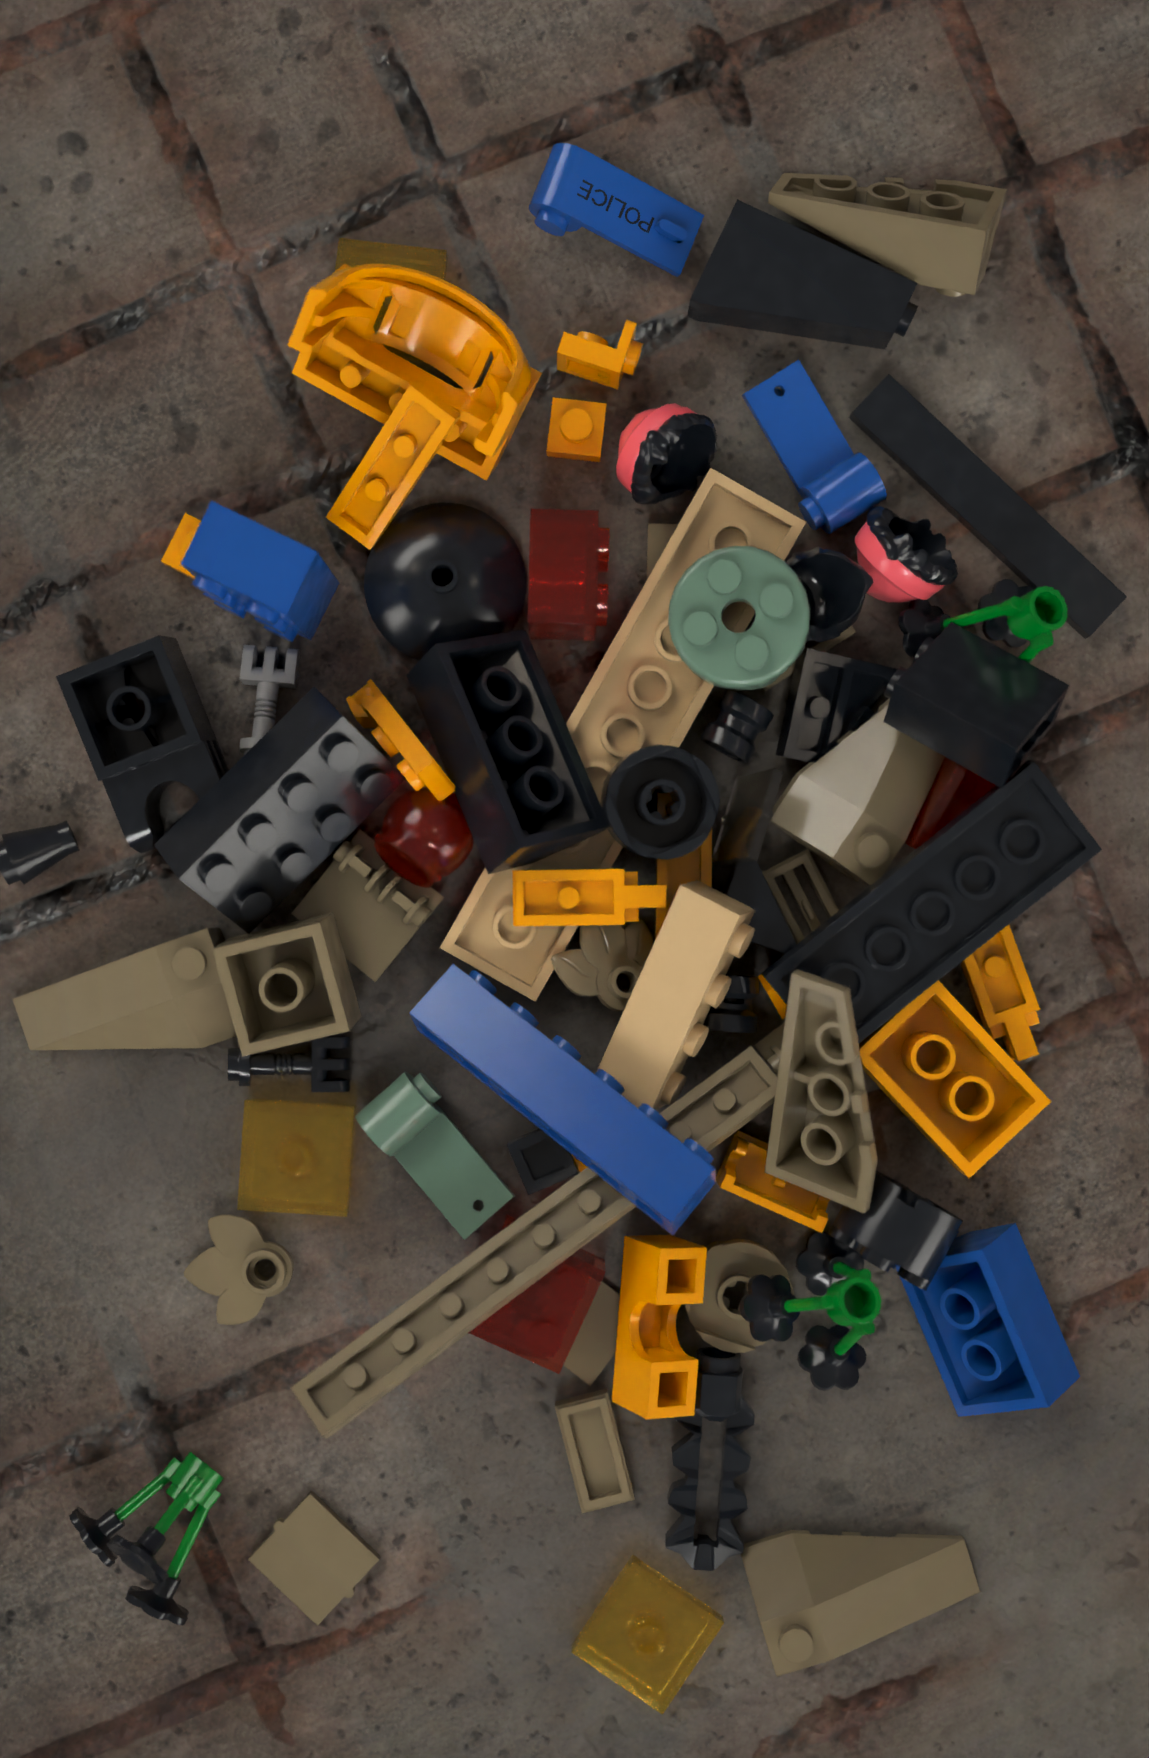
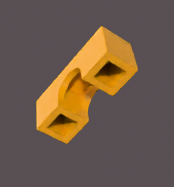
M673 1235L624 1236L612 1402L645 1419L694 1416L698 1359L689 1356L681 1348L677 1338L676 1318L681 1304L703 1303L707 1247Z

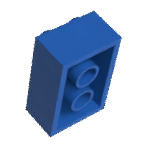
M213 501L210 502L181 562V565L195 576L192 585L203 591L204 596L215 601L214 604L243 619L248 612L255 616L254 620L264 625V629L290 642L294 641L297 634L310 641L312 640L339 585V581L317 551Z

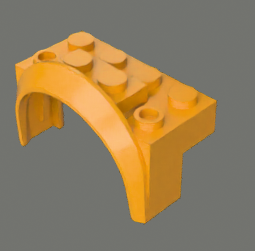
M344 263L330 276L310 288L288 342V346L300 352L292 374L383 424L386 423L408 386L414 381H418L462 414L437 451V454L486 481L498 466L542 375L541 372L530 367L516 337L509 327L484 303L461 288L436 276L412 268L391 264H365L351 267ZM392 296L376 334L373 326L385 298ZM384 345L403 351L431 365L456 382L461 388H455L392 353ZM491 355H493L494 359L487 371V374L481 384V387L476 388Z

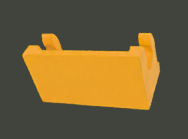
M737 1130L716 1176L719 1187L823 1233L828 1221L826 1209L830 1199L765 1173L768 1143Z

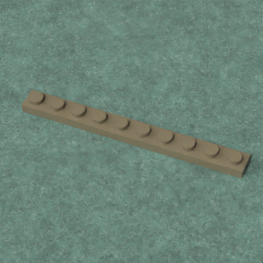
M750 1046L659 1113L669 1124L665 1130L682 1143L686 1138H690L709 1152L774 1103L777 1076L754 1048ZM585 1168L293 1385L291 1390L322 1437L328 1439L636 1206L591 1169Z

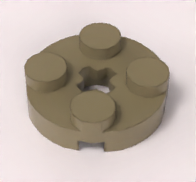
M747 1239L716 1241L707 1246L703 1303L685 1304L689 1321L702 1339L711 1346L726 1352L746 1353L756 1350V1346L767 1342H759L752 1337L749 1328L750 1322L742 1317L740 1305L738 1310L730 1308V1300L723 1293L727 1286L734 1287L737 1281L746 1282V1290L748 1291L749 1280L755 1275L763 1274L768 1277L773 1275L786 1277L790 1283L791 1294L794 1295L785 1266L770 1249L760 1243Z

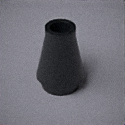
M66 820L51 826L2 834L3 840L0 841V871L8 885L20 880L25 885L68 855L80 851L68 821Z

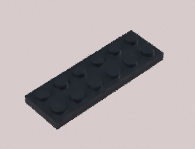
M1027 760L1017 768L1002 788L997 785L994 786L761 974L786 1005L788 1004L791 974L796 970L849 987L859 1044L1102 849L1034 761Z

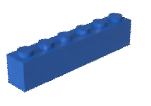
M452 964L409 1012L417 1030L671 1235H674L716 1183L715 1168L710 1165L714 1159L709 1152L690 1138H686L682 1143L665 1130L669 1125L668 1122L651 1106L642 1103L637 1108L622 1096V1093L625 1091L624 1088L606 1071L598 1069L595 1074L578 1062L581 1058L580 1053L565 1039L558 1035L552 1040L536 1029L539 1024L536 1018L523 1006L513 1002L508 1007L494 996L497 992L496 988L482 974L472 970L467 975L456 965Z

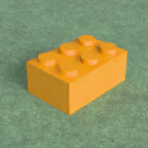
M939 980L858 1044L863 1071L957 1171L968 1178L973 1176L1052 1102Z

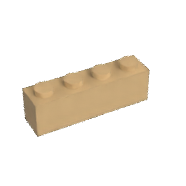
M698 880L679 886L598 1069L606 1071L622 1085L625 1090L622 1096L637 1108L642 1103H645L658 1110L666 1104L672 1105L677 1100L686 1082V1076L681 1074L688 1056H696L708 1035L709 1028L703 1025L711 1006L717 1008L721 1004L731 985L732 979L726 976L734 956L740 958L745 953L754 935L755 928L749 926L755 909Z

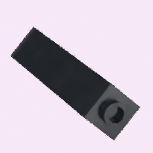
M737 199L690 298L687 317L701 322L885 350L894 333L904 337L918 306L909 302L917 283Z

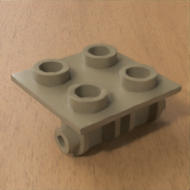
M359 829L349 842L345 841L333 856L335 860L291 914L298 920H303L333 912L346 959L376 982L445 897Z

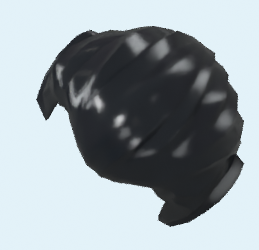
M816 547L804 552L793 553L792 558H789L786 563L798 575L807 594L810 608V627L807 641L824 642L840 636L843 631L857 621L863 607L865 595L873 584L872 577L860 565L840 552Z

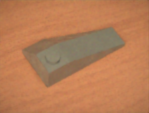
M783 173L769 192L768 204L919 285L933 287L938 293L945 296L958 297L965 294L975 295L982 281L1004 206L1007 189L935 179L933 190L908 189L904 186L903 178L885 177L884 182L874 183L868 187H857V181L846 175Z
M890 699L878 708V713L855 731L850 730L836 741L838 745L816 762H809L799 770L766 817L768 821L847 878L871 886L883 876L905 843L945 758L940 753L883 722Z
M220 927L206 928L13 998L12 1000L29 1049L204 1048L236 1037L212 951L214 947L225 941Z
M796 970L791 974L765 1173L865 1214L870 1209L877 1166V1154L849 987Z
M788 1530L744 1543V1551L741 1554L776 1677L831 1661L980 1592L963 1536L896 1534L895 1537L862 1536L860 1532L824 1535L810 1534L809 1530Z

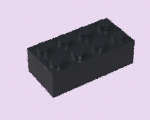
M313 687L154 846L179 880L250 934L406 778L322 693Z

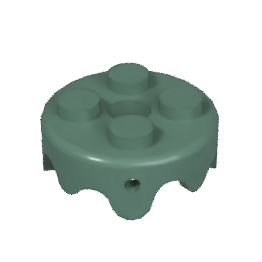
M730 546L714 550L699 558L683 573L674 588L669 603L668 625L672 642L680 658L702 680L720 688L755 690L766 687L776 681L799 658L808 638L810 608L806 591L798 575L785 561L769 551L752 546ZM734 602H745L755 611L753 625L744 632H732L723 624V613Z

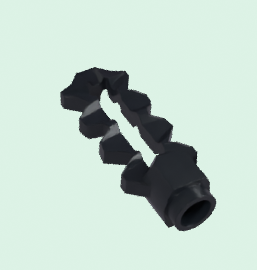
M703 1347L697 1350L696 1359H698L694 1416L674 1417L676 1421L690 1432L671 1447L673 1466L686 1475L684 1478L673 1482L668 1491V1504L679 1512L681 1516L665 1533V1546L667 1549L681 1554L692 1569L714 1571L728 1557L742 1554L744 1551L742 1537L732 1519L748 1509L747 1498L743 1487L734 1482L733 1479L748 1471L751 1456L750 1452L738 1440L736 1435L754 1425L755 1415L753 1409L741 1393L743 1369L740 1366L741 1354L722 1351L715 1347ZM702 1416L709 1421L722 1422L725 1420L716 1541H712L709 1535L698 1534L697 1539H694L693 1536L700 1442L702 1437Z

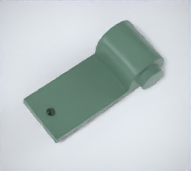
M405 1071L359 1111L355 1118L368 1137L384 1153L394 1156L460 1236L466 1240L513 1199L515 1195L436 1103L442 1095L434 1084L421 1072L413 1077Z

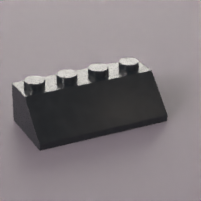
M526 629L434 644L407 674V678L446 773L456 786L455 795L488 875L535 863L606 830L608 826L604 819L602 807Z

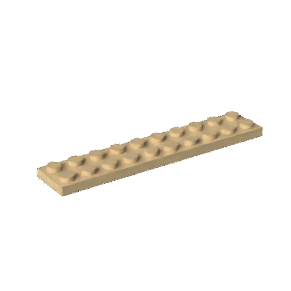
M712 468L709 469L566 723L600 805L603 783L615 764L626 755L645 747L669 745L679 748L714 687L702 680L687 667L680 658L671 639L668 625L669 603L674 588L683 573L699 558L714 550L730 546H752L769 551L785 561L806 524V521ZM734 602L725 609L722 617L723 624L732 632H744L755 611L745 602ZM655 787L650 790L652 795L656 789ZM606 829L532 864L489 875L486 868H484L440 948L536 1002L554 970L551 961L552 956L565 951L578 926H513L512 870L611 869L623 846Z

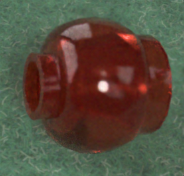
M422 788L417 792L415 789H411L401 794L392 803L382 821L383 833L375 836L376 842L374 846L380 858L395 873L416 886L430 888L435 881L439 882L442 877L451 875L464 863L473 849L474 838L454 793L444 800L438 801L429 789Z

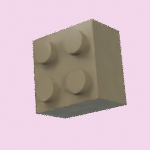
M333 912L254 931L250 934L246 933L230 937L212 949L242 1057L348 1032L362 1017Z

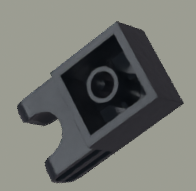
M161 635L56 676L97 779L103 782L130 847L139 853L155 849L154 844L165 835L159 812L161 794L168 785L175 781L184 783L195 792L200 800L229 771L177 639ZM135 697L138 700L144 701L145 712L143 718H134L132 716L131 707L138 705Z

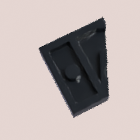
M804 648L795 663L775 755L806 762H816L838 745L836 742L850 730L855 731L875 713L871 708L886 690L890 679L898 669Z

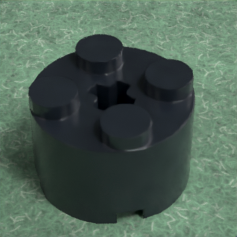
M669 745L645 747L623 757L607 775L601 793V807L608 826L607 829L612 837L627 850L653 859L678 858L698 848L711 832L720 804L718 785L708 766L690 752ZM654 787L659 793H670L672 801L665 805L667 815L664 817L659 812H649L647 810L646 803L652 799L650 790Z
M876 1170L870 1209L864 1214L842 1205L828 1234L857 1250L859 1244H862L863 1246L858 1253L860 1257L886 1272L890 1268L895 1269L896 1265L900 1266L897 1275L916 1287L927 1291L959 1233L958 1229L963 1220L933 1201L923 1198L905 1185Z

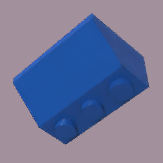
M1016 1223L975 1230L955 1238L927 1291L916 1287L900 1277L958 1417L1047 1408L1080 1377ZM896 1265L897 1272L900 1268L898 1265Z

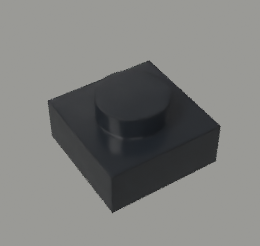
M540 1128L507 1142L508 1150L528 1195L579 1174L572 1154Z

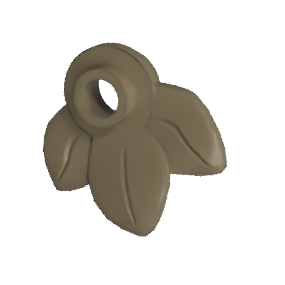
M643 920L632 922L624 929L621 925H580L581 949L560 952L552 956L551 961L559 979L575 995L585 997L597 996L607 1008L623 1012L653 947L654 940ZM618 974L625 975L630 982V989L627 993L622 992L617 987L616 978Z
M221 1214L213 1216L208 1220L209 1234L215 1246L199 1254L186 1267L183 1274L198 1289L211 1295L219 1296L216 1310L218 1324H243L258 1315L266 1297L275 1296L288 1286L293 1276L294 1266L289 1252L278 1243L265 1241L259 1228L253 1221L237 1215ZM259 1260H271L276 1267L275 1275L272 1277L262 1276L257 1267Z

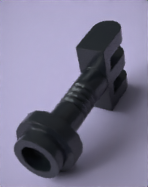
M327 1036L312 1040V1053H294L293 1056L291 1053L287 1055L283 1053L282 1056L280 1053L276 1055L274 1053H256L242 1057L240 1047L229 1048L228 1081H239V1086H251L252 1075H280L281 1073L282 1075H291L293 1073V1075H311V1092H349L350 1080L343 1078L328 1079V1070H350V1058H328V1048L336 1050L350 1048V1036Z

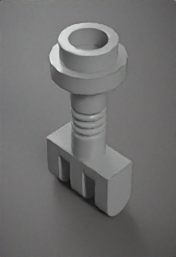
M244 645L240 681L244 685L257 686V702L255 703L252 737L240 739L239 751L244 755L275 726L274 719L276 718L279 688L297 689L300 665L299 649L288 648L285 656V669H277L279 658L277 647L266 646L263 667H256L257 647L255 645Z

